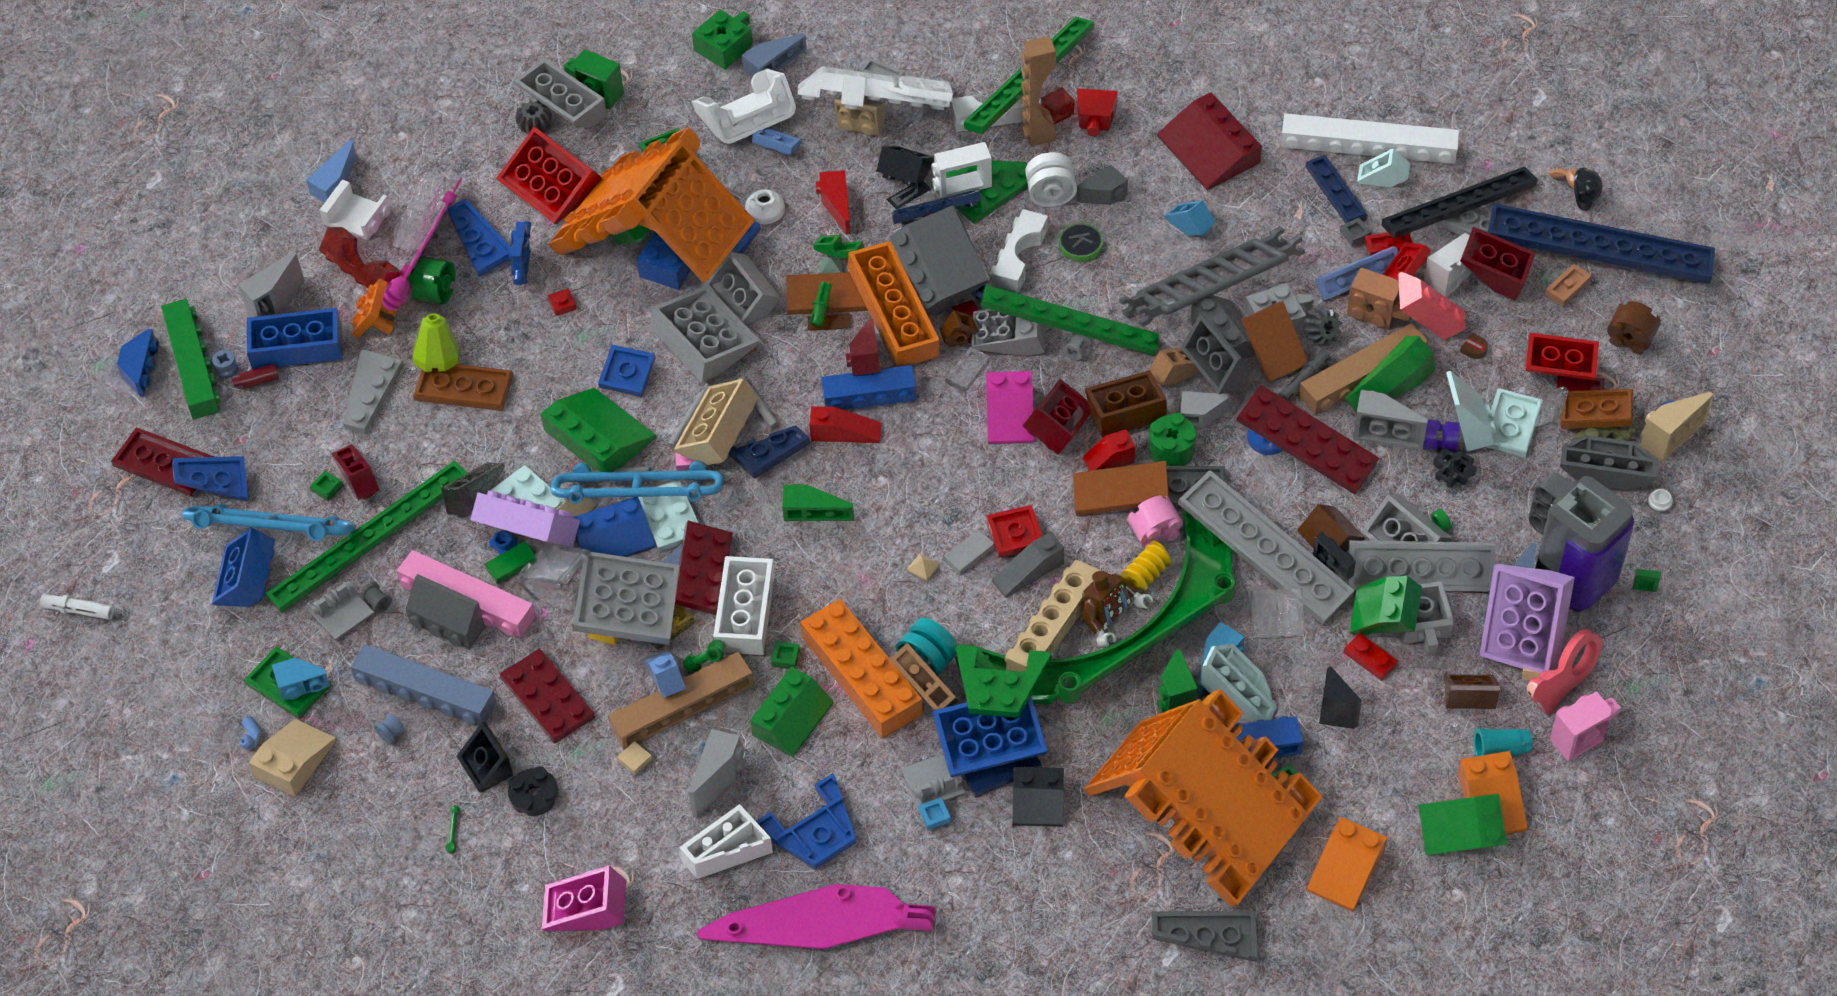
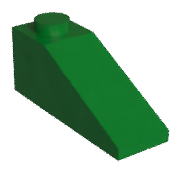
M794 483L783 485L782 510L784 521H854L853 503L807 484Z

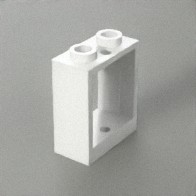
M985 142L934 154L935 163L932 164V171L935 178H932L934 190L939 191L941 198L992 187V161ZM977 165V171L946 178V172Z

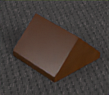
M1317 504L1297 531L1313 549L1315 537L1321 532L1333 538L1344 552L1349 550V540H1365V537L1335 506Z
M1444 674L1446 709H1496L1500 685L1494 675Z

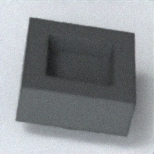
M1360 218L1340 226V233L1351 246L1363 242L1365 236L1371 235V231Z

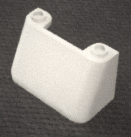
M764 69L752 77L753 93L722 107H719L718 103L714 102L710 97L704 96L693 100V107L697 115L718 140L727 144L736 142L754 134L758 130H763L793 116L796 105L785 74Z

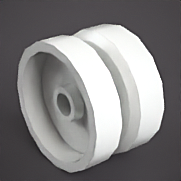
M1049 152L1034 157L1025 168L1030 199L1035 204L1041 207H1056L1069 202L1075 196L1077 186L1072 161L1068 156Z

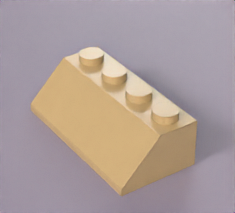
M744 378L708 387L673 449L676 453L694 461H702L706 465L720 464L727 459L731 447L736 442L737 436L745 426V422L758 400V397Z

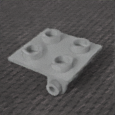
M343 581L342 585L337 587L335 591L333 589L330 590L329 595L326 593L319 601L313 602V606L308 609L311 615L335 640L374 614V611L353 590L354 586L350 581Z
M943 754L901 768V772L917 807L941 797L943 801L965 794L961 784V775L950 777Z

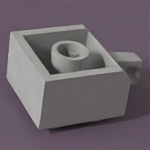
M1287 283L1245 297L1244 314L1246 317L1283 301L1297 335L1305 328V312L1313 309L1314 303L1310 294L1294 296Z
M1442 581L1420 584L1422 592L1415 632L1400 633L1403 644L1423 641L1427 654L1437 652V639L1451 637L1453 617Z

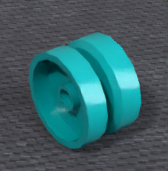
M925 617L918 618L910 627L909 633H905L896 644V652H898L908 643L937 676L946 668V664H949L957 655V643L949 631L939 623Z

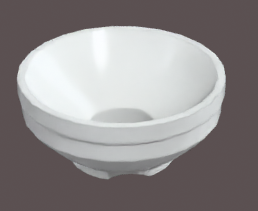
M764 189L754 192L747 198L745 210L755 219V222L771 224L783 216L785 204L779 193ZM762 196H767L770 198V200L766 203H761L758 201V199Z

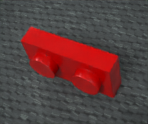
M1389 233L1368 235L1364 239L1369 256L1392 246L1397 247L1399 251L1405 242L1413 243L1410 233L1395 239Z
M1361 633L1344 647V654L1381 681L1397 666V659Z

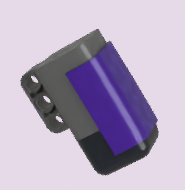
M1551 473L1535 488L1529 513L1531 526L1543 535L1535 569L1550 570L1575 577L1569 609L1575 612H1582L1593 606L1619 580L1634 526L1632 507L1628 502L1592 477L1583 476L1579 481L1575 480L1571 483L1560 474Z

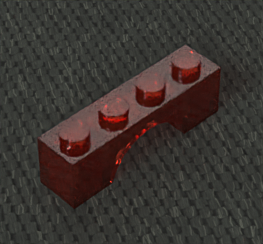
M327 228L318 250L325 255L328 261L336 263L341 271L353 276L357 283L368 288L379 279L388 282V286L391 280L400 277L402 271L387 260L371 261L368 265L363 263L357 250V237L345 228Z

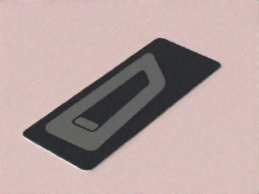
M924 181L923 183H915V186H908L886 200L895 209H898L930 191L931 188Z

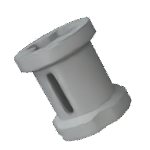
M1073 333L1070 343H1067L1063 348L1065 355L1072 360H1080L1083 356V350L1090 345L1091 338Z

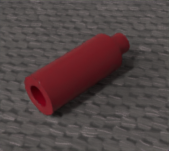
M275 364L239 373L240 377L232 379L234 388L243 386V389L278 380L279 377Z

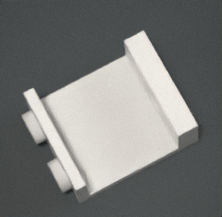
M342 180L320 208V214L324 225L369 240L373 233L377 232L384 218L389 216L391 208L386 195H383L378 202H374L353 194L350 182Z

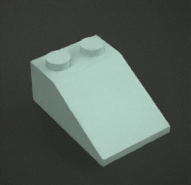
M1452 371L1446 372L1467 451L1494 445L1492 435L1497 433L1494 421H1488V418H1492L1489 404L1484 405L1482 396Z

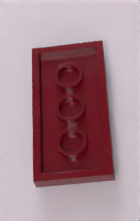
M136 427L111 460L113 467L192 496L196 491L195 488L174 483L173 458L214 456Z
M689 520L686 522L679 560L675 605L717 615L725 556L730 555L733 532Z
M540 648L500 673L501 680L554 744L595 718L594 712Z

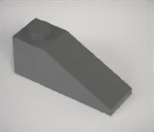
M1051 532L1031 542L992 579V582L1007 598L1063 565V545Z

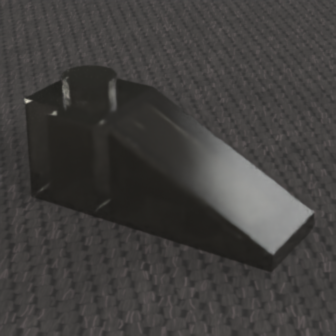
M486 462L442 487L441 491L447 514L458 515L460 518L471 515L477 493L487 494L488 490H491L505 468L504 463Z

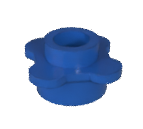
M498 531L494 534L493 539L489 541L490 547L495 548L499 555L518 544L517 539L512 538L508 531Z

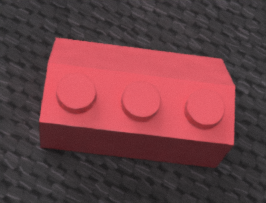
M1403 272L1398 274L1400 310L1443 340L1466 329V314L1461 307L1455 305L1446 296H1443L1422 280Z

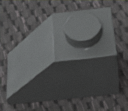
M1109 165L1077 185V201L1080 203L1111 205L1118 200H1122L1127 195L1128 180L1112 165Z

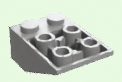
M293 251L238 285L247 314L250 317L276 315L285 312L305 281L297 253Z
M990 309L973 312V319L978 332L972 334V349L1016 356L1045 353L1046 325Z

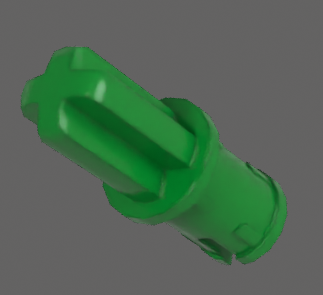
M820 283L816 301L812 302L814 306L809 321L810 325L823 327L827 309L830 308L828 301L832 289L831 283Z

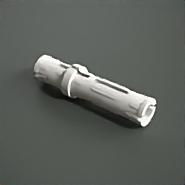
M44 593L40 599L41 608L58 610L62 614H68L69 612L110 620L114 613L113 605L73 599L69 595H63L62 597Z

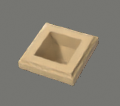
M919 553L907 568V572L927 582L940 563Z

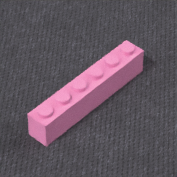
M414 550L409 553L397 569L400 584L407 590L412 589L414 579L419 574L478 601L484 624L499 628L509 636L514 635L521 638L536 617L532 603Z

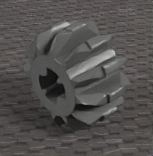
M530 100L529 103H522L521 107L517 108L515 120L521 132L526 131L529 134L533 127L546 132V128L551 127L552 113L550 108L539 100L536 102Z
M1328 307L1315 308V311L1308 312L1310 318L1304 320L1307 326L1303 329L1305 332H1308L1306 338L1312 340V343L1316 345L1326 346L1330 345L1331 341H1337L1336 334L1342 333L1339 330V326L1343 324L1338 320L1340 315Z

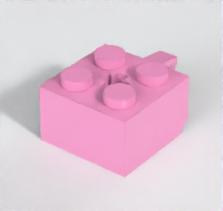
M1597 691L1589 696L1583 695L1573 705L1569 707L1564 706L1556 712L1550 741L1565 759L1570 761L1603 742L1608 722L1620 713L1621 707L1612 697L1604 700Z

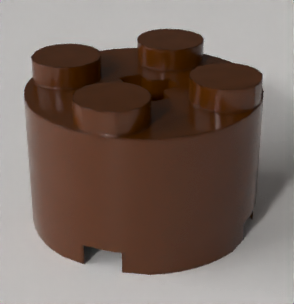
M1628 301L1627 304L1623 305L1622 302L1619 304L1607 327V332L1610 336L1609 342L1616 347L1624 345L1631 348L1636 354H1643L1650 347L1661 325V319L1658 315L1655 317L1651 313L1652 309L1642 303Z

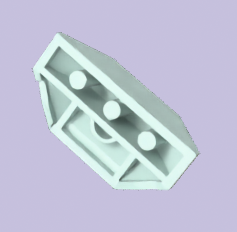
M1233 643L1211 647L1203 664L1201 685L1210 694L1222 689L1244 713L1241 716L1242 719L1251 722L1271 720L1277 706L1275 701L1272 700L1264 674Z

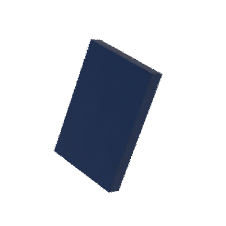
M1035 756L963 774L962 776L974 797L977 798L1013 782L1014 767H1042L1039 758Z

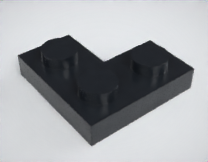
M1323 532L1315 537L1313 556L1334 573L1335 571L1338 572L1346 581L1353 577L1356 564L1354 558L1349 553H1345L1333 538L1326 536Z

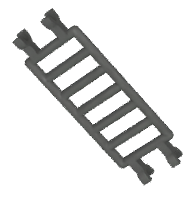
M1277 227L1271 232V235L1263 239H1252L1147 286L1137 291L1136 295L1131 298L1127 296L1119 298L1121 304H1129L1126 309L1122 310V313L1126 317L1132 315L1135 311L1140 315L1145 313V316L1138 320L1139 325L1144 327L1158 315L1163 313L1171 314L1278 266L1286 262L1289 256L1304 255V249H1296L1297 244L1303 242L1302 237L1297 235L1291 238L1287 244V240L1283 238L1278 240V237L1285 233L1284 228ZM1257 248L1273 258L1264 261L1247 251ZM1237 256L1254 266L1245 270L1228 260ZM1218 265L1235 275L1226 279L1209 268ZM1200 274L1216 284L1206 287L1189 277ZM1180 282L1196 291V293L1187 296L1171 286ZM1161 291L1177 301L1167 305L1151 294ZM1147 303H1148L1149 305H1151V306H1149V307L1142 306V305H1145V304H1147Z

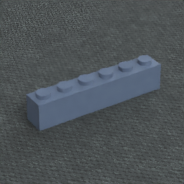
M364 644L351 665L354 679L359 684L365 686L368 684L376 687L383 693L390 692L398 695L405 701L412 700L424 708L439 710L446 716L461 718L471 725H480L481 722H486L497 704L493 690Z

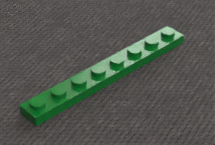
M986 285L984 288L981 307L1152 356H1155L1157 352L1159 333Z

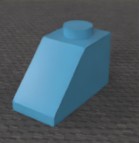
M1203 200L1178 204L1164 215L1168 222L1188 236L1198 235L1201 237L1210 231V227L1216 223Z

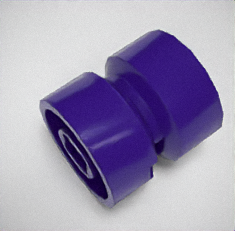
M1428 419L1423 449L1436 451L1440 447L1442 450L1446 448L1451 452H1457L1460 423L1446 421L1444 424H1441L1439 420ZM1437 431H1442V440H1436Z

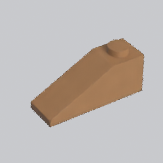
M1181 348L1159 351L1149 369L1156 382L1161 386L1178 384L1200 372Z
M908 643L889 659L934 710L954 706L959 702L956 696Z

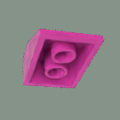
M1032 371L986 372L988 444L1034 443V436L1029 434L1022 426L1033 413Z
M606 866L545 885L542 930H603L623 924L626 879L611 866Z

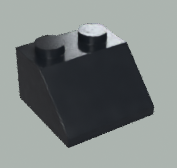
M897 145L882 146L876 172L882 173L883 178L895 180L896 177L903 179V184L915 186V183H923L934 163V156Z
M1014 767L1013 826L1063 827L1064 768Z

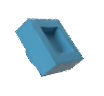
M942 797L918 805V811L927 831L951 823V817Z

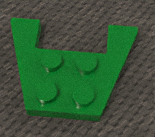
M956 645V654L969 714L1019 718L1033 693V688L1037 681H1040L1046 665H1049L1052 658L1051 652L1029 650L1025 672L976 668L979 653L978 646Z

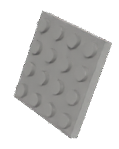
M585 551L572 631L669 645L679 565Z

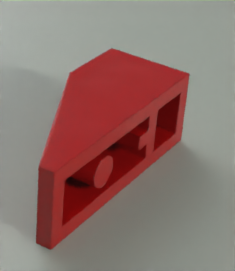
M845 170L819 172L820 181H815L816 194H821L822 204L845 234H851Z
M811 406L809 424L811 441L880 443V421L836 407Z

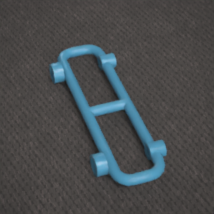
M702 461L692 462L688 471L592 472L588 464L578 463L574 466L572 473H563L554 477L551 482L550 492L555 497L569 498L570 502L574 504L580 503L583 498L687 496L688 500L696 502L701 496L714 495L720 492L724 485V477L720 472L708 470L706 464ZM715 480L714 485L700 486L698 483H691L688 487H642L643 481ZM599 481H633L632 488L583 489L580 485H574L571 489L560 488V485L565 482L583 484Z
M218 504L213 507L192 506L181 512L182 518L192 521L194 527L198 529H204L212 523L304 532L313 541H319L325 538L326 535H348L356 529V525L353 522L340 520L335 515L325 519L229 509L224 504ZM217 508L221 511V514L217 513ZM330 520L334 522V526L330 525Z

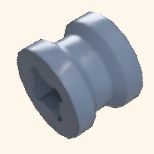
M220 350L213 355V366L219 377L230 378L237 373L238 365L231 351Z
M391 713L385 716V720L382 723H377L374 726L376 733L387 744L393 743L397 735H402L405 732L403 724Z

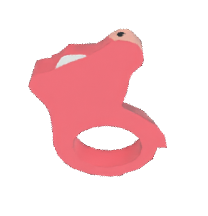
M1589 629L1580 630L1575 633L1564 648L1558 668L1556 670L1543 671L1539 677L1530 680L1527 685V693L1531 700L1537 704L1538 709L1546 715L1551 714L1562 698L1590 674L1601 653L1602 637ZM1586 644V648L1582 658L1580 659L1578 664L1574 668H1572L1576 655L1578 654L1579 650Z

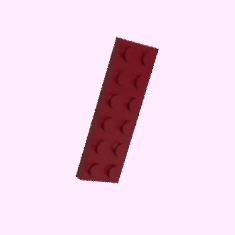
M1263 385L1258 387L1236 419L1237 422L1354 495L1379 460V457Z

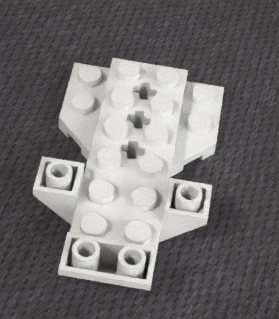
M824 66L798 84V95H802V99L814 100L815 97L820 96V89H824V93L837 95L838 91L842 95L841 104H845V108L858 109V106L863 107L864 95H866L869 100L880 101V98H887L890 103L901 104V101H908L911 106L923 107V104H929L932 109L944 110V107L950 106L953 96L950 84L946 81L911 76H901L899 80H895V76Z

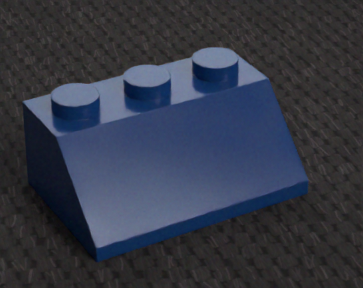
M638 497L572 517L580 520L575 538L583 558L585 551L629 557L655 548L649 524Z
M251 527L225 545L212 604L216 606L249 607L262 600L266 592L264 588L266 579L270 574V561L275 553L273 549L274 538Z

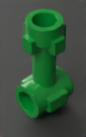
M720 640L710 642L707 647L708 650L694 656L691 653L687 655L686 659L683 660L684 668L687 672H697L702 668L701 664L708 660L711 662L720 661L724 656L725 644Z

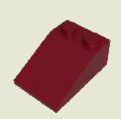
M1473 227L1460 262L1494 292L1516 301L1525 285L1536 253Z
M1059 379L1022 426L1029 434L1043 442L1049 450L1059 455L1090 416L1091 410L1088 400L1062 379Z

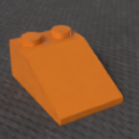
M1510 751L1461 759L1458 778L1464 797L1469 798L1499 793L1505 834L1527 831L1517 772Z
M1340 816L1327 841L1306 891L1353 912L1385 852L1387 837Z

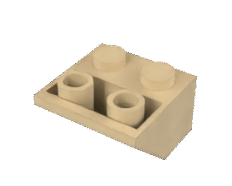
M841 96L835 99L834 104L838 128L846 131H858L866 135H880L886 118L884 102L864 99L863 107L858 106V109L845 108V104H841Z

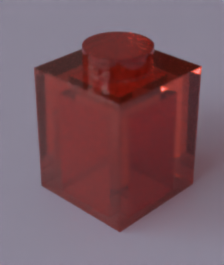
M1063 87L1041 97V105L1050 112L1054 124L1074 115L1075 100Z

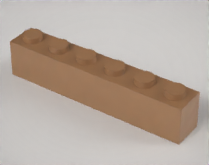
M1411 323L1301 382L1299 398L1314 415L1327 411L1338 402L1346 401L1345 397L1406 335L1420 336L1426 345H1428V340Z
M736 652L732 655H726L720 661L704 666L694 674L682 677L686 688L682 691L663 698L659 690H657L655 693L639 698L634 703L624 708H619L608 715L610 728L623 750L634 741L639 743L754 686L752 672L740 653Z

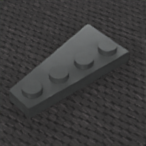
M1152 911V939L1255 962L1258 960L1255 911Z

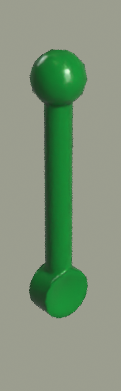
M453 805L450 809L452 813L449 843L445 846L447 853L450 854L456 851L454 837L457 814L460 812V808L457 805Z

